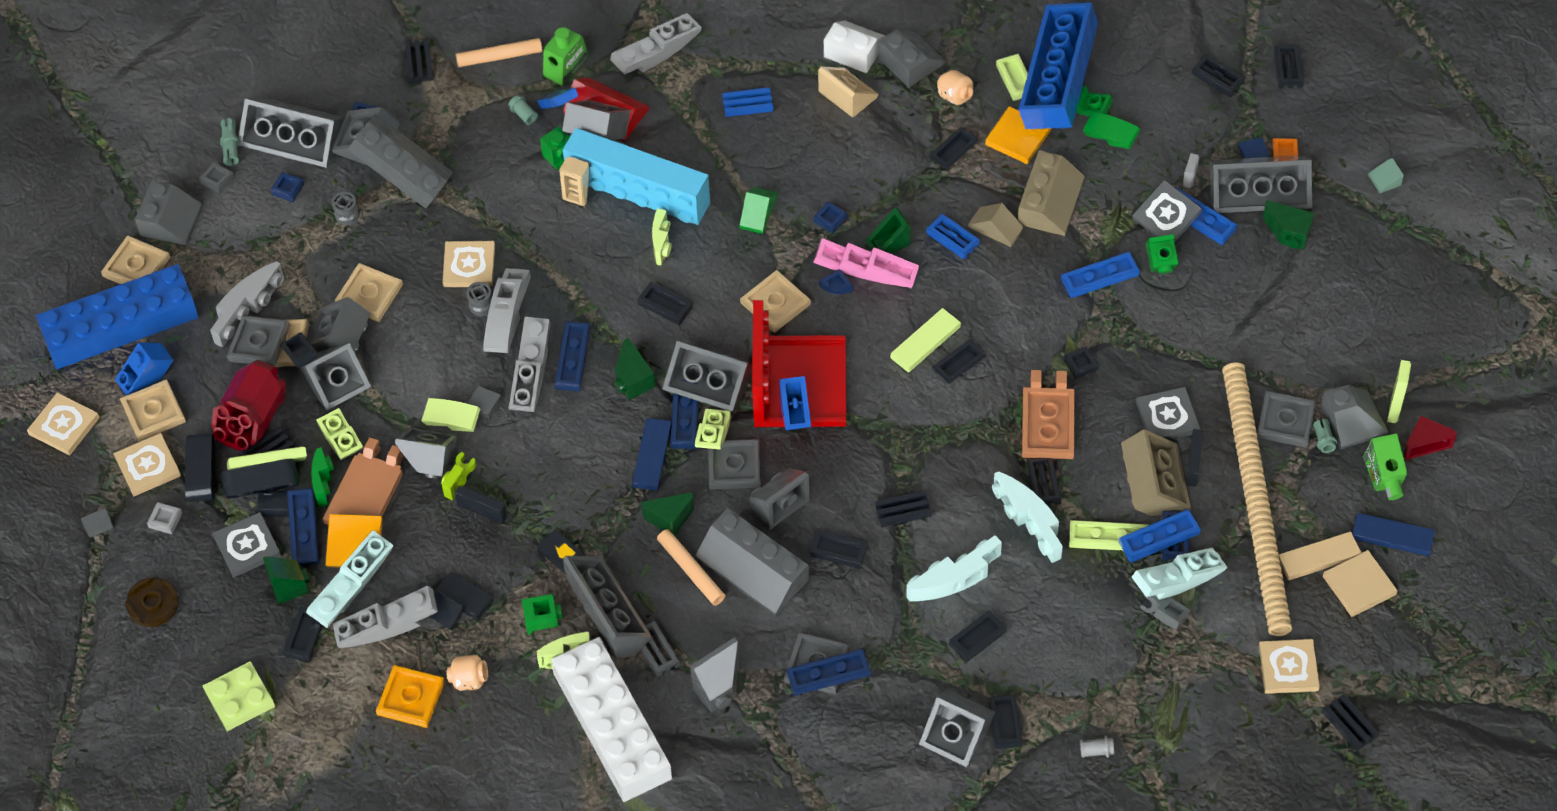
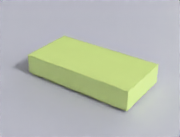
M1019 54L996 60V66L1013 101L1021 99L1028 72Z

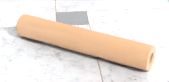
M540 38L456 53L458 67L540 53L542 52Z
M669 529L662 531L657 537L660 544L714 606L720 604L724 600L725 594Z

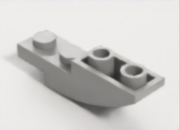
M686 13L650 29L648 37L611 53L610 60L624 74L636 69L643 73L683 48L701 31L702 27Z
M279 262L271 263L250 274L232 288L216 306L219 319L210 330L214 344L224 347L227 341L234 337L242 315L248 316L249 310L258 314L262 307L269 303L272 293L282 285L284 280Z
M506 268L503 277L498 278L486 323L484 351L509 352L520 321L519 309L531 278L530 270Z
M525 317L509 410L535 412L548 354L547 343L551 324L550 319Z
M429 586L423 587L383 607L376 603L333 623L337 647L346 648L381 641L419 627V620L438 612L433 589Z

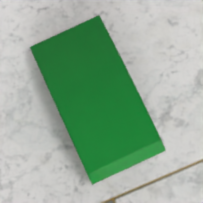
M1082 86L1076 113L1089 117L1093 111L1107 114L1113 102L1112 97L1107 94L1089 93L1087 86Z
M1094 111L1083 129L1084 134L1088 137L1107 140L1110 146L1125 149L1131 148L1140 131L1139 127L1129 122Z
M322 448L316 449L312 463V485L318 508L328 505L326 495L330 494L327 482L331 481L329 471L334 470L330 456L324 457Z

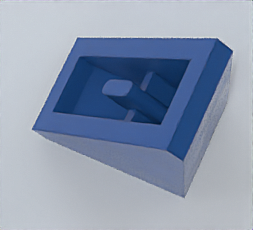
M805 376L779 379L780 408L785 430L811 427Z

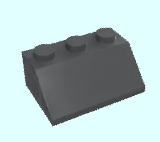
M677 341L662 389L734 412L748 387L752 373V363Z

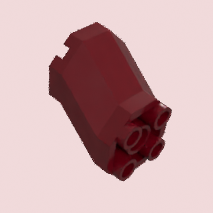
M255 360L236 372L219 405L213 409L211 427L213 428V436L217 441L225 446L242 451L261 440L277 408L284 402L286 383L283 379L279 380L276 375L279 372L275 366Z

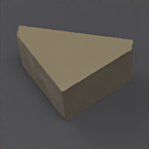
M1003 203L980 207L968 224V228L1009 247L1013 246L1023 230V226Z

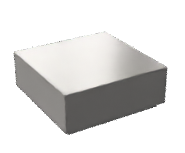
M1190 153L1184 173L1183 187H1193L1198 171L1199 155Z
M157 502L147 522L148 528L173 534L182 515V510Z

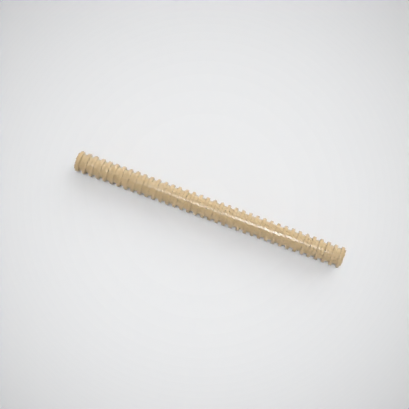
M1234 362L1223 367V377L1233 433L1235 435L1238 462L1240 463L1239 467L1244 496L1246 498L1249 524L1251 526L1253 546L1255 547L1254 552L1256 554L1258 575L1260 576L1259 581L1261 583L1262 597H1264V609L1266 611V619H1268V632L1274 636H1282L1292 630V625L1290 624L1291 620L1289 610L1287 609L1288 603L1286 602L1284 581L1282 580L1280 559L1278 558L1279 553L1277 551L1276 538L1274 537L1275 531L1273 530L1271 510L1269 509V498L1266 482L1264 481L1265 476L1263 474L1261 454L1259 453L1256 426H1254L1255 421L1253 419L1250 393L1248 392L1245 366L1242 363Z

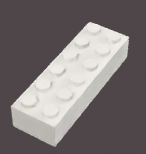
M598 637L551 659L553 674L623 803L671 780V766L600 638Z

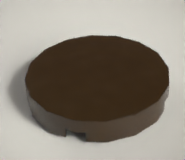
M152 577L143 579L130 588L125 605L130 618L136 624L144 627H158L167 623L175 615L179 607V597L170 582L162 578L160 580Z

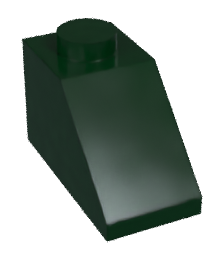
M1266 200L1263 219L1278 242L1290 248L1304 250L1312 227L1314 213Z
M629 338L625 339L615 367L616 380H614V384L620 394L624 393L630 401L654 388L655 380L654 373Z
M271 556L263 557L278 604L308 594L306 583H309L310 580L305 567L300 569L297 560Z

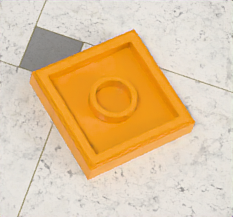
M1009 106L986 138L985 145L1028 164L1050 133L1051 128L1025 129L1020 112Z
M330 514L326 566L341 567L372 531L381 536L383 518L381 516Z
M394 665L377 706V715L427 728L445 683L444 677Z

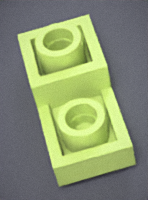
M658 208L654 216L652 238L656 264L662 265L664 258L670 255L672 243H669L668 239L670 221H667V211Z
M428 398L422 422L432 426H448L452 431L474 432L480 408L457 401Z
M339 408L317 419L319 428L340 460L363 449L353 428L349 426Z
M705 409L702 424L699 423L695 447L721 449L729 428L731 412Z
M589 632L569 635L543 646L537 651L539 668L553 669L551 659L589 642Z

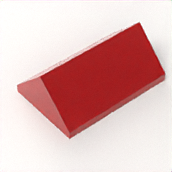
M591 78L574 79L571 87L576 89L578 96L569 102L589 99L631 110L626 138L619 139L622 142H625L649 110L648 105ZM567 103L565 104V107H564V109H563V113H564V114H565V111H566V105H567Z

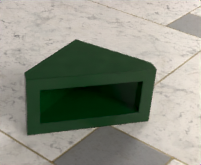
M895 207L865 242L871 251L875 247L892 254L910 245V224L900 209Z
M692 492L641 502L643 519L663 531L669 529L675 535L694 510Z

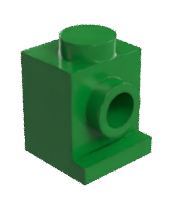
M560 126L540 138L542 156L556 170H559L564 162L563 148L570 138L566 132L562 131Z
M1174 234L1149 238L1146 242V249L1151 272L1158 271L1159 274L1173 272V269L1178 265ZM1165 250L1168 257H1162L1160 251Z
M553 594L521 599L528 635L533 634L532 631L558 627L557 619H562L560 603L554 604Z

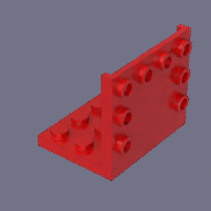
M753 300L752 393L754 427H785L780 408L779 379L805 376L811 427H846L845 335L770 336L769 310H764L763 300Z

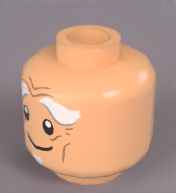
M950 70L942 74L938 80L939 95L955 105L965 103L973 95L972 79L957 70Z
M478 655L458 656L453 659L451 667L447 668V678L459 691L479 689L488 680V667L486 662L482 661Z

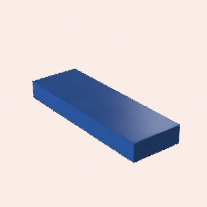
M575 88L558 90L537 100V103L541 109L558 107L577 98L578 93Z
M1176 188L1202 208V213L1190 226L1221 245L1237 230V224L1179 188Z
M1127 252L1061 274V280L1070 298H1074L1139 276L1140 270L1131 253Z
M1189 509L1122 536L1119 538L1118 543L1130 563L1199 535L1201 529Z

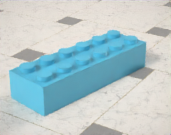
M575 128L563 148L564 161L567 157H573L589 164L588 186L594 190L604 191L619 199L635 202L641 207L666 210L667 215L696 225L700 223L710 205L708 174Z

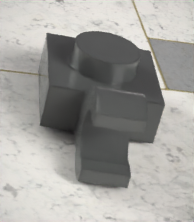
M1156 595L1145 596L1151 603L1145 600L1140 606L1145 612H1155L1154 617L1175 630L1188 619L1191 612L1190 609L1171 597H1168L1166 600H1159Z

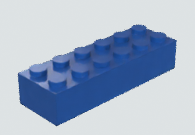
M1092 3L1046 5L1018 109L1025 129L1072 128L1098 26V20Z
M179 264L36 315L56 370L199 318Z

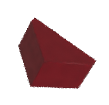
M1420 416L1406 443L1403 458L1408 460L1453 448L1457 434L1451 428Z

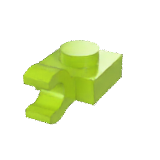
M462 452L457 455L455 466L451 471L445 473L441 482L444 496L452 501L456 497L455 491L458 486H464L467 482L466 477L476 468V460L474 458L467 464L462 463L465 460V455Z

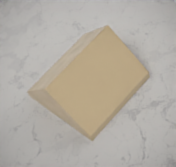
M820 67L818 70L819 92L852 118L879 95L845 68Z

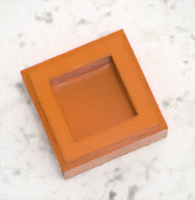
M1273 138V157L1298 156L1297 139Z

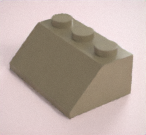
M1039 150L1019 205L1018 222L1022 226L1065 236L1085 176L1063 156Z
M1145 429L1121 443L1123 460L1128 475L1127 481L1130 485L1132 504L1135 510L1150 516L1162 515L1163 511L1191 510L1177 443Z

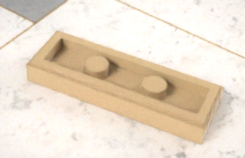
M1348 532L1279 554L1278 558L1280 559L1283 572L1289 581L1339 565L1361 554V551L1352 533Z

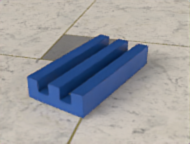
M770 88L723 93L726 117L773 112Z
M941 214L926 229V234L962 259H965L968 253L971 254L974 251V247L980 245L979 238L944 214ZM940 223L944 224L946 227H948V228L951 229V230H950V231L947 230V229L944 228L942 225H940ZM957 234L967 240L969 244L957 237Z

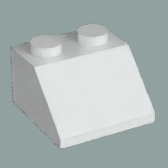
M848 21L835 22L824 39V57L867 73L879 54V41L886 36Z

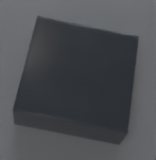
M1087 346L1064 355V362L1075 379L1098 370V364Z

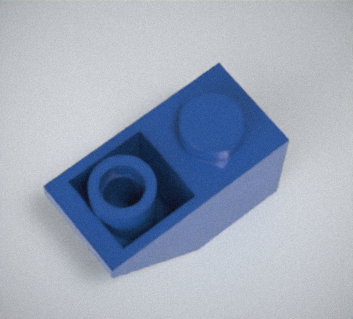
M139 342L116 376L115 381L127 396L162 379L173 359L161 343Z

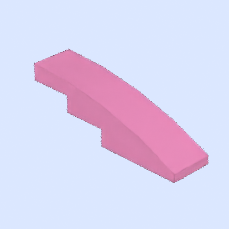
M823 238L813 262L835 271L840 269L842 273L858 278L910 288L914 284L919 268L917 264L875 247L870 252L850 243L843 247Z

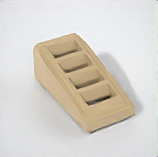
M567 157L559 169L563 200L585 206L588 193L589 164L573 157Z

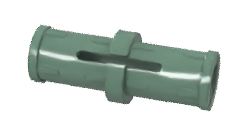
M227 118V126L225 119L220 123L222 130L220 145L223 148V163L233 166L232 158L235 165L239 162L237 150L239 139L236 136V121L232 118Z

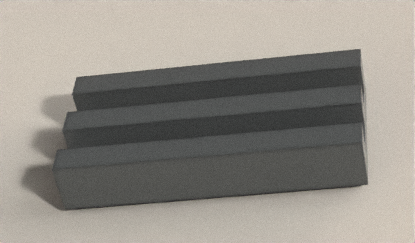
M653 621L645 625L648 631L652 630L670 658L668 662L665 660L652 638L648 641V644L661 665H657L646 645L640 650L656 677L661 676V673L664 671L666 673L671 671V668L674 666L675 668L679 667V659L656 622Z

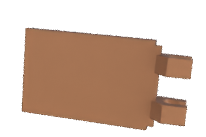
M1031 370L1030 388L1023 387V458L1074 459V389H1067V371H1056V388H1041V370Z
M369 437L364 446L363 454L358 453L357 456H354L323 517L324 524L329 525L330 514L383 516L403 476L400 465L404 459V454H402L397 446L392 445L387 454L386 461L377 459L381 451V447L378 446L379 440Z

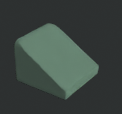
M1393 158L1385 161L1368 174L1379 193L1402 185L1403 173Z

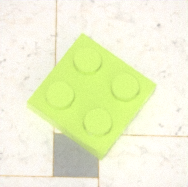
M251 661L203 685L204 691L226 731L275 707L272 698Z

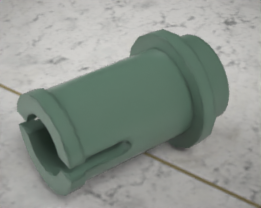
M516 95L509 101L510 111L516 112L527 125L536 121L538 114L526 103L524 97Z
M1322 419L1323 428L1321 427L1320 420H1317L1313 427L1318 439V449L1323 453L1334 451L1337 439L1333 437L1329 420Z

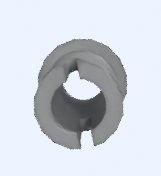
M1104 736V739L1080 740L1082 758L1106 755L1107 758L1109 755L1114 754L1113 738Z

